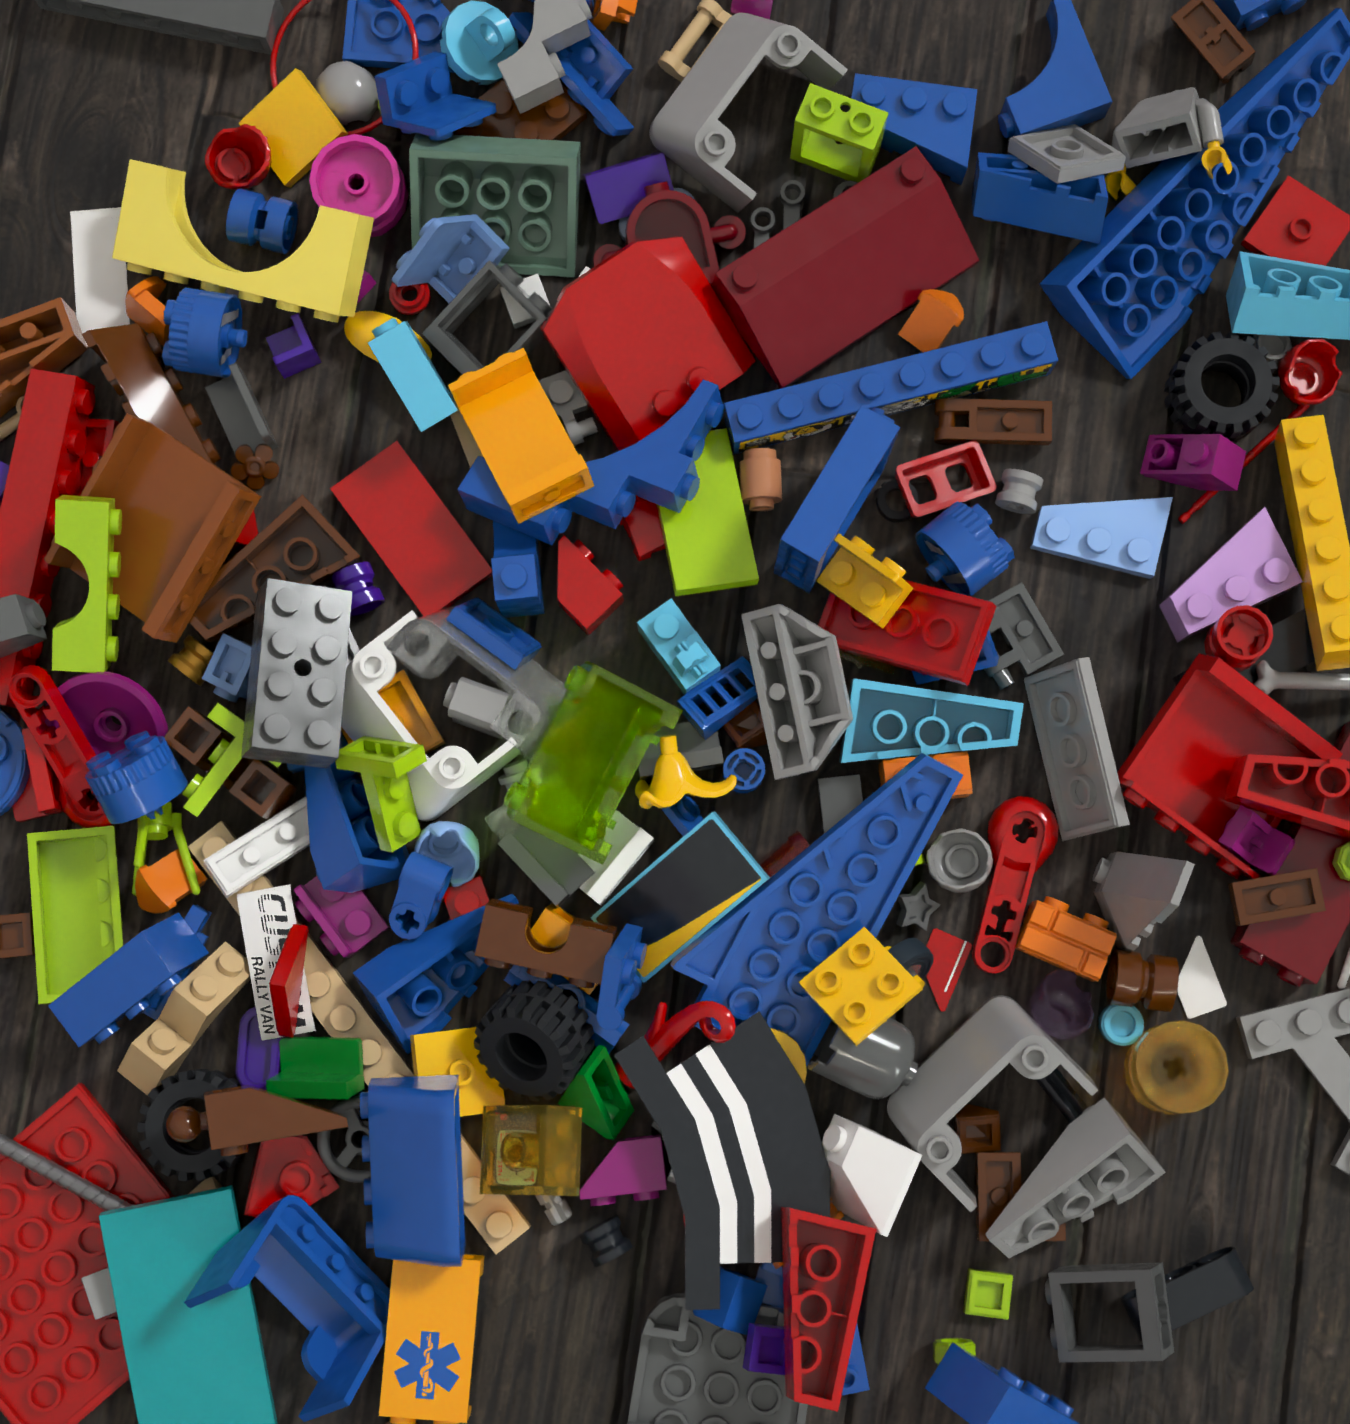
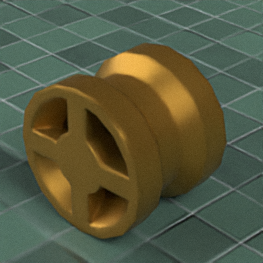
M188 635L184 639L182 650L179 653L172 654L168 661L196 684L202 686L205 682L202 677L213 653L191 635Z

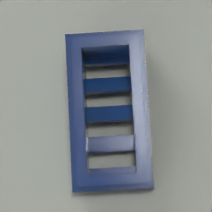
M742 656L677 700L679 711L705 740L758 698L751 664ZM742 672L752 683L753 687L746 690L735 676ZM727 682L739 694L735 699L723 688V685ZM715 692L726 703L721 708L710 697ZM702 702L713 712L708 717L698 707Z

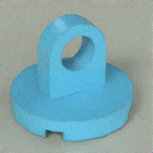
M468 1L458 5L443 20L440 46L441 52L447 54L448 66L460 78L468 82L470 80L481 82L479 85H489L501 80L503 77L497 63L507 59L519 50L515 30L506 15L498 8L486 2Z

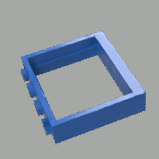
M863 405L861 406L780 539L774 573L808 594L838 547L834 538L838 533L842 536L846 534L884 471L900 427L894 424L895 421L884 415L885 411L880 408L873 407L870 410Z

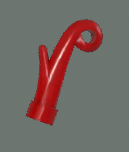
M700 1001L691 1004L665 1022L668 1006L665 1002H660L644 1038L659 1062H661L698 1022L704 1035L716 1043H724L730 1040L735 1034L736 1024L732 1012L726 1006L714 1001ZM711 1018L719 1022L721 1029L713 1026ZM617 1062L615 1069L620 1080L626 1086L635 1089L619 1062Z

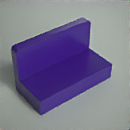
M655 152L582 175L586 191L589 192L597 221L600 224L630 216L635 206L646 197L645 186L668 181L669 189L674 191L663 152Z

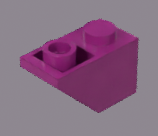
M1221 434L1149 435L1140 474L1145 477L1198 490L1237 491L1246 451Z
M655 1134L618 1139L579 1190L580 1200L590 1199L591 1206H601L616 1203L617 1195L633 1194L634 1201L659 1198V1190H667L662 1135Z

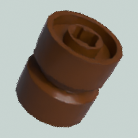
M1114 949L1109 961L1106 981L1108 1004L1132 1007L1138 1001H1141L1144 1009L1171 1012L1178 990L1179 966L1177 958L1150 954L1146 960H1143L1139 952Z

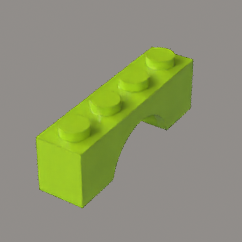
M62 495L55 499V543L70 550L82 562L88 575L89 593L80 613L60 621L53 627L52 671L105 672L111 666V662H117L119 640L118 636H112V620H118L120 597L119 594H113V577L119 578L121 554L120 552H114V535L121 534L122 510L115 509V498Z

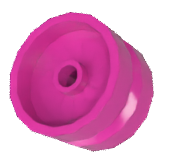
M357 134L338 137L324 146L313 161L309 182L312 197L319 207L321 205L373 217L371 237L381 236L397 225L406 211L409 193L406 178L397 161L385 145L372 137ZM359 185H363L361 189L355 190Z

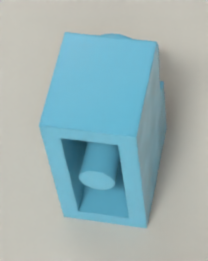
M672 598L637 622L639 633L684 695L720 671V663L697 631L690 625Z

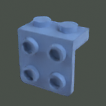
M477 214L432 218L421 228L419 232L421 238L414 248L407 251L396 264L398 270L393 275L392 282L397 287L429 283L450 303L489 260L498 265L510 248Z

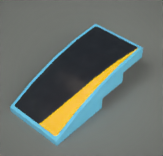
M714 811L590 918L593 922L617 927L615 940L627 923L643 927L641 943L647 944V951L641 969L637 968L636 974L645 983L770 879V877Z

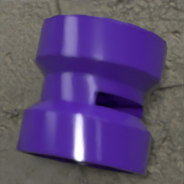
M359 562L349 565L331 576L336 589L353 591L350 617L372 611L385 602L381 589L373 586L375 574L370 562Z

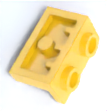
M838 533L834 541L841 548L816 581L883 629L913 590V587L902 578L906 571L888 557H885L880 562L871 556L875 549L855 535L850 541Z

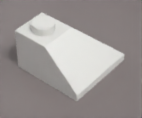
M834 1114L822 1141L830 1170V1197L833 1199L831 1202L838 1211H842L843 1214L867 1227L876 1228L877 1233L888 1237L922 1154L867 1127Z

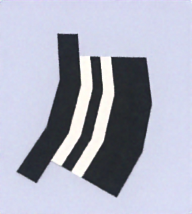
M760 1011L736 1026L735 1034L730 1040L724 1043L712 1042L667 1073L644 1036L614 1055L661 1130L685 1215V1310L720 1309V1264L783 1262L782 1207L830 1217V1170L806 1086Z

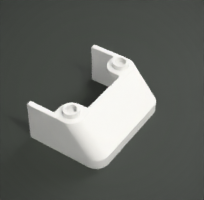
M413 610L363 647L346 667L341 727L352 741L362 736L418 744L378 693L393 680L396 674L397 666L392 654L425 629V626ZM510 738L480 763H477L467 750L459 746L444 747L430 758L426 755V762L407 772L418 820L432 821L439 818L521 754L523 751L516 741Z

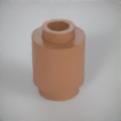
M754 448L745 450L743 452V460L739 462L742 502L749 505V510L763 512L773 510L774 504L782 501L781 460L777 459L776 450Z

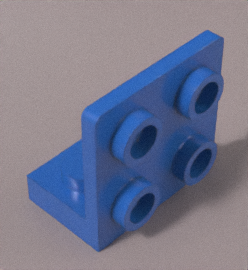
M434 51L374 76L383 125L399 128L402 133H420L428 135L430 140H445L453 136V131L462 127L480 125L483 122V118L497 112L496 103L452 92L447 54Z

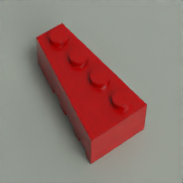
M1247 754L1236 759L1234 762L1224 801L1350 839V761L1345 759H1307L1305 757Z
M782 1207L786 1396L795 1402L838 1412L876 1228L798 1209Z

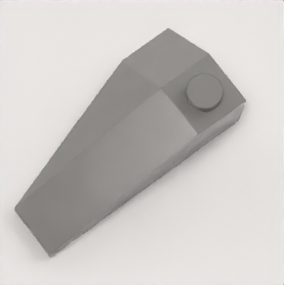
M1118 851L1110 853L1107 859L1102 857L1099 860L1092 881L1097 882L1094 895L1105 920L1109 922L1108 927L1110 931L1117 933L1115 943L1118 949L1134 951L1141 941V938L1137 936L1141 935L1147 938L1152 933L1154 924L1156 922L1162 923L1179 906L1195 864L1185 860Z
M1103 1098L1095 1105L1086 1108L1078 1118L1067 1126L986 1232V1236L1004 1255L1011 1258L1054 1237L1059 1230V1225L1071 1219L1079 1218L1081 1222H1084L1094 1217L1092 1209L1112 1199L1115 1200L1117 1205L1131 1199L1166 1172L1123 1117Z

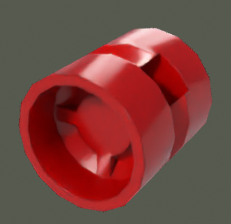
M1249 605L1235 606L1227 610L1207 633L1205 653L1206 655L1219 657L1237 672H1242L1250 668L1270 647L1273 639L1272 624L1268 617L1257 608Z

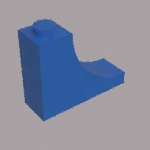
M1051 0L1046 13L1051 33L1050 58L1043 71L1033 82L1017 93L1005 98L1001 112L998 115L999 127L1005 138L1072 124L1080 127L1105 118L1113 102L1071 0Z
M493 521L494 556L491 558L495 602L502 616L510 618L545 614L538 539Z

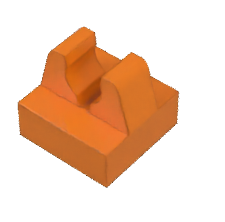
M595 0L591 22L597 29L605 31L612 21L628 24L630 16L635 15L638 0Z

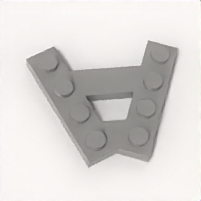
M1350 987L1236 1017L1248 1059L1293 1049L1350 1122V1057L1334 1038L1350 1033ZM1350 1129L1330 1164L1349 1176Z

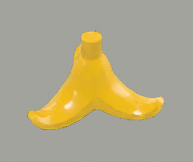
M676 735L659 737L661 754L656 761L651 784L649 785L645 780L638 781L635 794L639 799L641 808L650 809L652 806L667 808L677 803L685 794L702 798L724 796L734 789L737 778L736 775L731 774L722 782L711 783L702 780L692 771L685 757L678 752Z

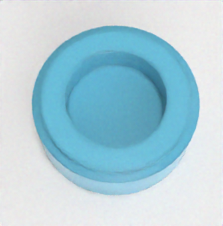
M1110 1004L1100 1014L1099 1030L1108 1042L1114 1045L1126 1046L1133 1044L1141 1037L1144 1030V1020L1140 1011L1134 1006Z

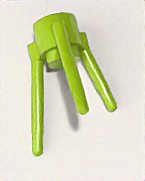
M168 802L162 806V815H159L156 811L154 812L155 819H149L146 815L137 818L138 833L135 846L132 894L136 896L137 869L145 865L148 840L166 839L168 831L173 830L191 891L194 895H198L200 887L182 829V814L172 813V803Z

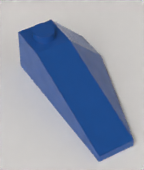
M342 733L340 735L339 749L348 745ZM335 761L328 768L304 766L310 852L316 867V875L323 889L353 893L399 879L403 866L409 856L407 847L403 845L394 852L380 850L364 784L357 772L337 769Z
M513 894L498 899L510 903L519 904L517 898ZM485 906L427 930L415 939H407L395 944L353 972L368 1001L407 1054L411 1052L410 1035L441 1031L452 1019L448 1013L464 995L470 998L478 987L474 983L489 967V965L484 963V957L475 956Z

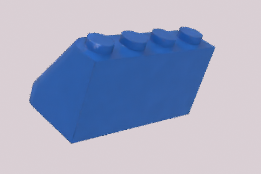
M459 1074L371 1078L368 1092L360 1093L361 1119L368 1118L369 1135L362 1136L363 1162H370L371 1178L364 1179L365 1205H372L373 1221L366 1222L367 1249L374 1248L375 1256L378 1258L438 1267H461L466 1243Z

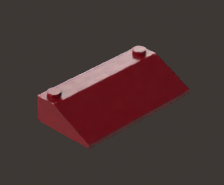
M915 146L716 272L712 288L741 336L781 389L796 382L919 302L918 296L922 290L939 289L979 262V258L940 177L917 146Z

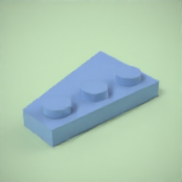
M1173 497L1042 506L1039 509L1030 549L1151 579L1155 575Z

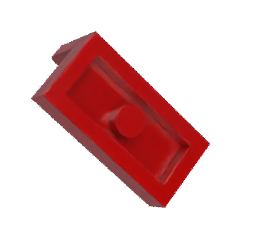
M29 728L22 729L30 775L22 795L12 806L14 818L18 822L63 812L58 798L59 779Z

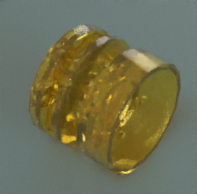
M1184 1020L1165 1022L1143 1032L1138 1040L1128 1048L1124 1062L1126 1084L1134 1098L1149 1110L1165 1115L1198 1112L1213 1104L1224 1090L1229 1072L1226 1052L1217 1037L1202 1025ZM1175 1059L1177 1061L1175 1068L1180 1071V1075L1168 1079L1166 1078L1168 1070L1162 1067L1163 1062L1166 1063Z

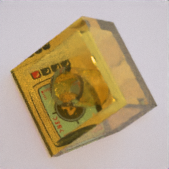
M557 1105L483 1106L480 1194L579 1196L582 1107Z

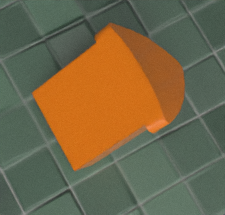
M152 276L139 282L127 292L125 299L126 313L132 321L138 323L148 334L154 332L160 344L164 347L165 342L169 341L170 325L164 323V310L166 306L157 298L166 287V283L158 276Z
M937 289L922 290L918 296L920 302L898 335L921 352H927L941 347L954 326L959 327L963 321L964 311L954 294Z
M176 849L149 867L144 865L137 869L135 891L138 905L142 910L155 914L167 912L175 907L178 901L192 893L179 849ZM192 859L198 884L201 887L207 881V877Z

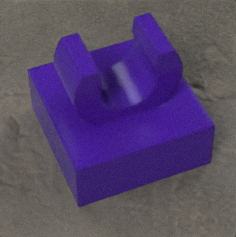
M749 1323L742 1368L751 1372L785 1375L784 1327Z

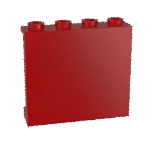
M1199 653L1117 773L1120 786L1125 789L1122 793L1125 800L1139 809L1143 810L1147 806L1156 812L1153 818L1155 822L1172 833H1175L1177 829L1188 836L1184 842L1186 845L1203 856H1207L1208 853L1214 855L1219 859L1216 867L1234 879H1238L1240 875L1256 879L1260 875L1250 868L1251 865L1241 861L1218 842L1224 833L1225 825L1234 817L1240 807L1239 805L1224 801L1235 760L1247 754L1305 757L1307 759H1340L1343 753L1222 659ZM1252 810L1274 829L1277 828L1282 818Z

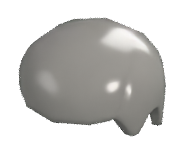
M350 61L336 62L329 65L316 79V91L342 125H347L349 122L357 120L366 122L376 112L379 101L374 76L365 68Z
M963 828L939 834L926 854L931 877L941 888L954 893L970 892L978 888L987 879L993 865L989 844L978 833Z

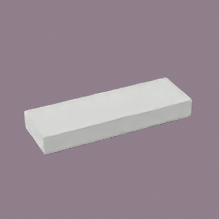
M306 796L203 860L204 866L226 898L310 846Z

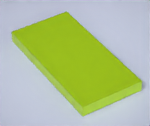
M727 428L710 430L705 438V445L698 460L694 461L698 477L700 478L699 489L695 497L691 501H686L680 513L657 504L675 596L758 585L759 581Z

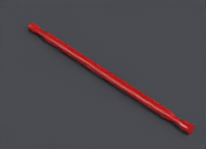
M1299 405L1285 419L1298 418L1310 405ZM1279 425L1245 455L1243 468L1275 440ZM1207 491L1178 520L1184 524L1196 510H1199L1219 491Z

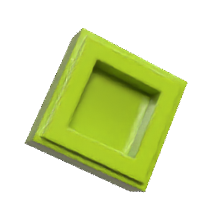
M968 1268L963 1312L969 1315L1008 1320L1013 1275Z

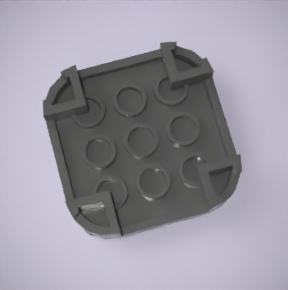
M674 1293L660 1298L648 1313L642 1329L627 1424H805L808 1404L795 1402L786 1396L785 1375L751 1372L742 1368L747 1335L720 1328L695 1316L693 1310H685V1293ZM761 1304L755 1323L784 1327V1311L779 1307Z

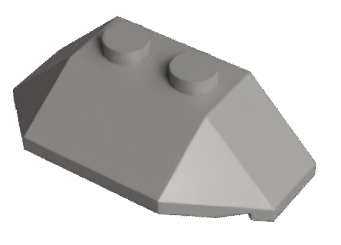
M776 604L741 614L775 780L817 771L853 720L836 636L783 604Z

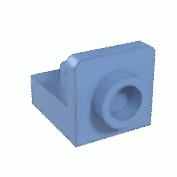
M222 634L202 677L203 680L216 686L213 693L237 703L239 697L247 699L252 645L229 634Z

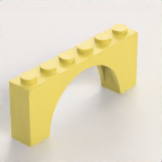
M129 160L112 255L113 259L128 262L126 270L151 275L152 269L164 271L163 279L181 284H188L189 278L202 281L201 289L225 293L226 287L239 290V299L256 303H263L264 297L277 300L275 307L278 309L300 313L302 306L314 309V318L338 323L339 316H355L374 222L373 217L320 205L310 233L293 254L270 268L254 272H243L218 260L198 238L186 208V172L142 161Z

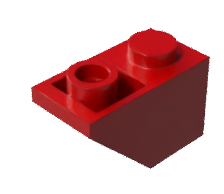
M564 535L558 541L557 600L563 611L589 636L624 602L623 594L620 592L624 586L607 568L602 573L591 562L595 556L580 540L577 539L572 543Z

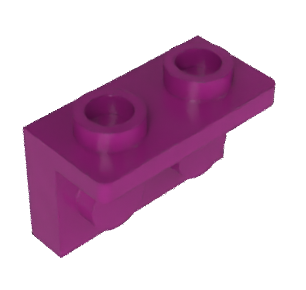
M317 876L307 884H300L294 889V892L299 897L294 902L297 909L309 923L314 919L324 931L320 939L333 956L340 953L344 958H351L391 928L363 890L353 893L324 890Z

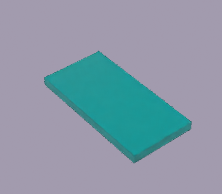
M233 1185L101 1212L99 1221L138 1424H278L251 1282L243 1288L229 1291L192 1308H189L184 1303L217 1251L241 1231Z

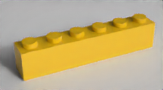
M1324 415L1283 419L1280 422L1274 445L1298 573L1303 581L1301 589L1317 671L1350 668V546Z

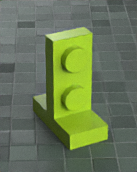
M219 702L216 703L207 717L232 734L234 738L230 743L225 739L220 741L208 758L214 765L204 778L196 773L182 792V795L188 798L183 808L196 817L199 816L242 759L245 721ZM269 761L277 768L281 765L280 762Z
M362 736L339 749V758L335 761L337 769L361 773L380 850L394 852L418 837L421 833L407 772L427 761L424 746Z

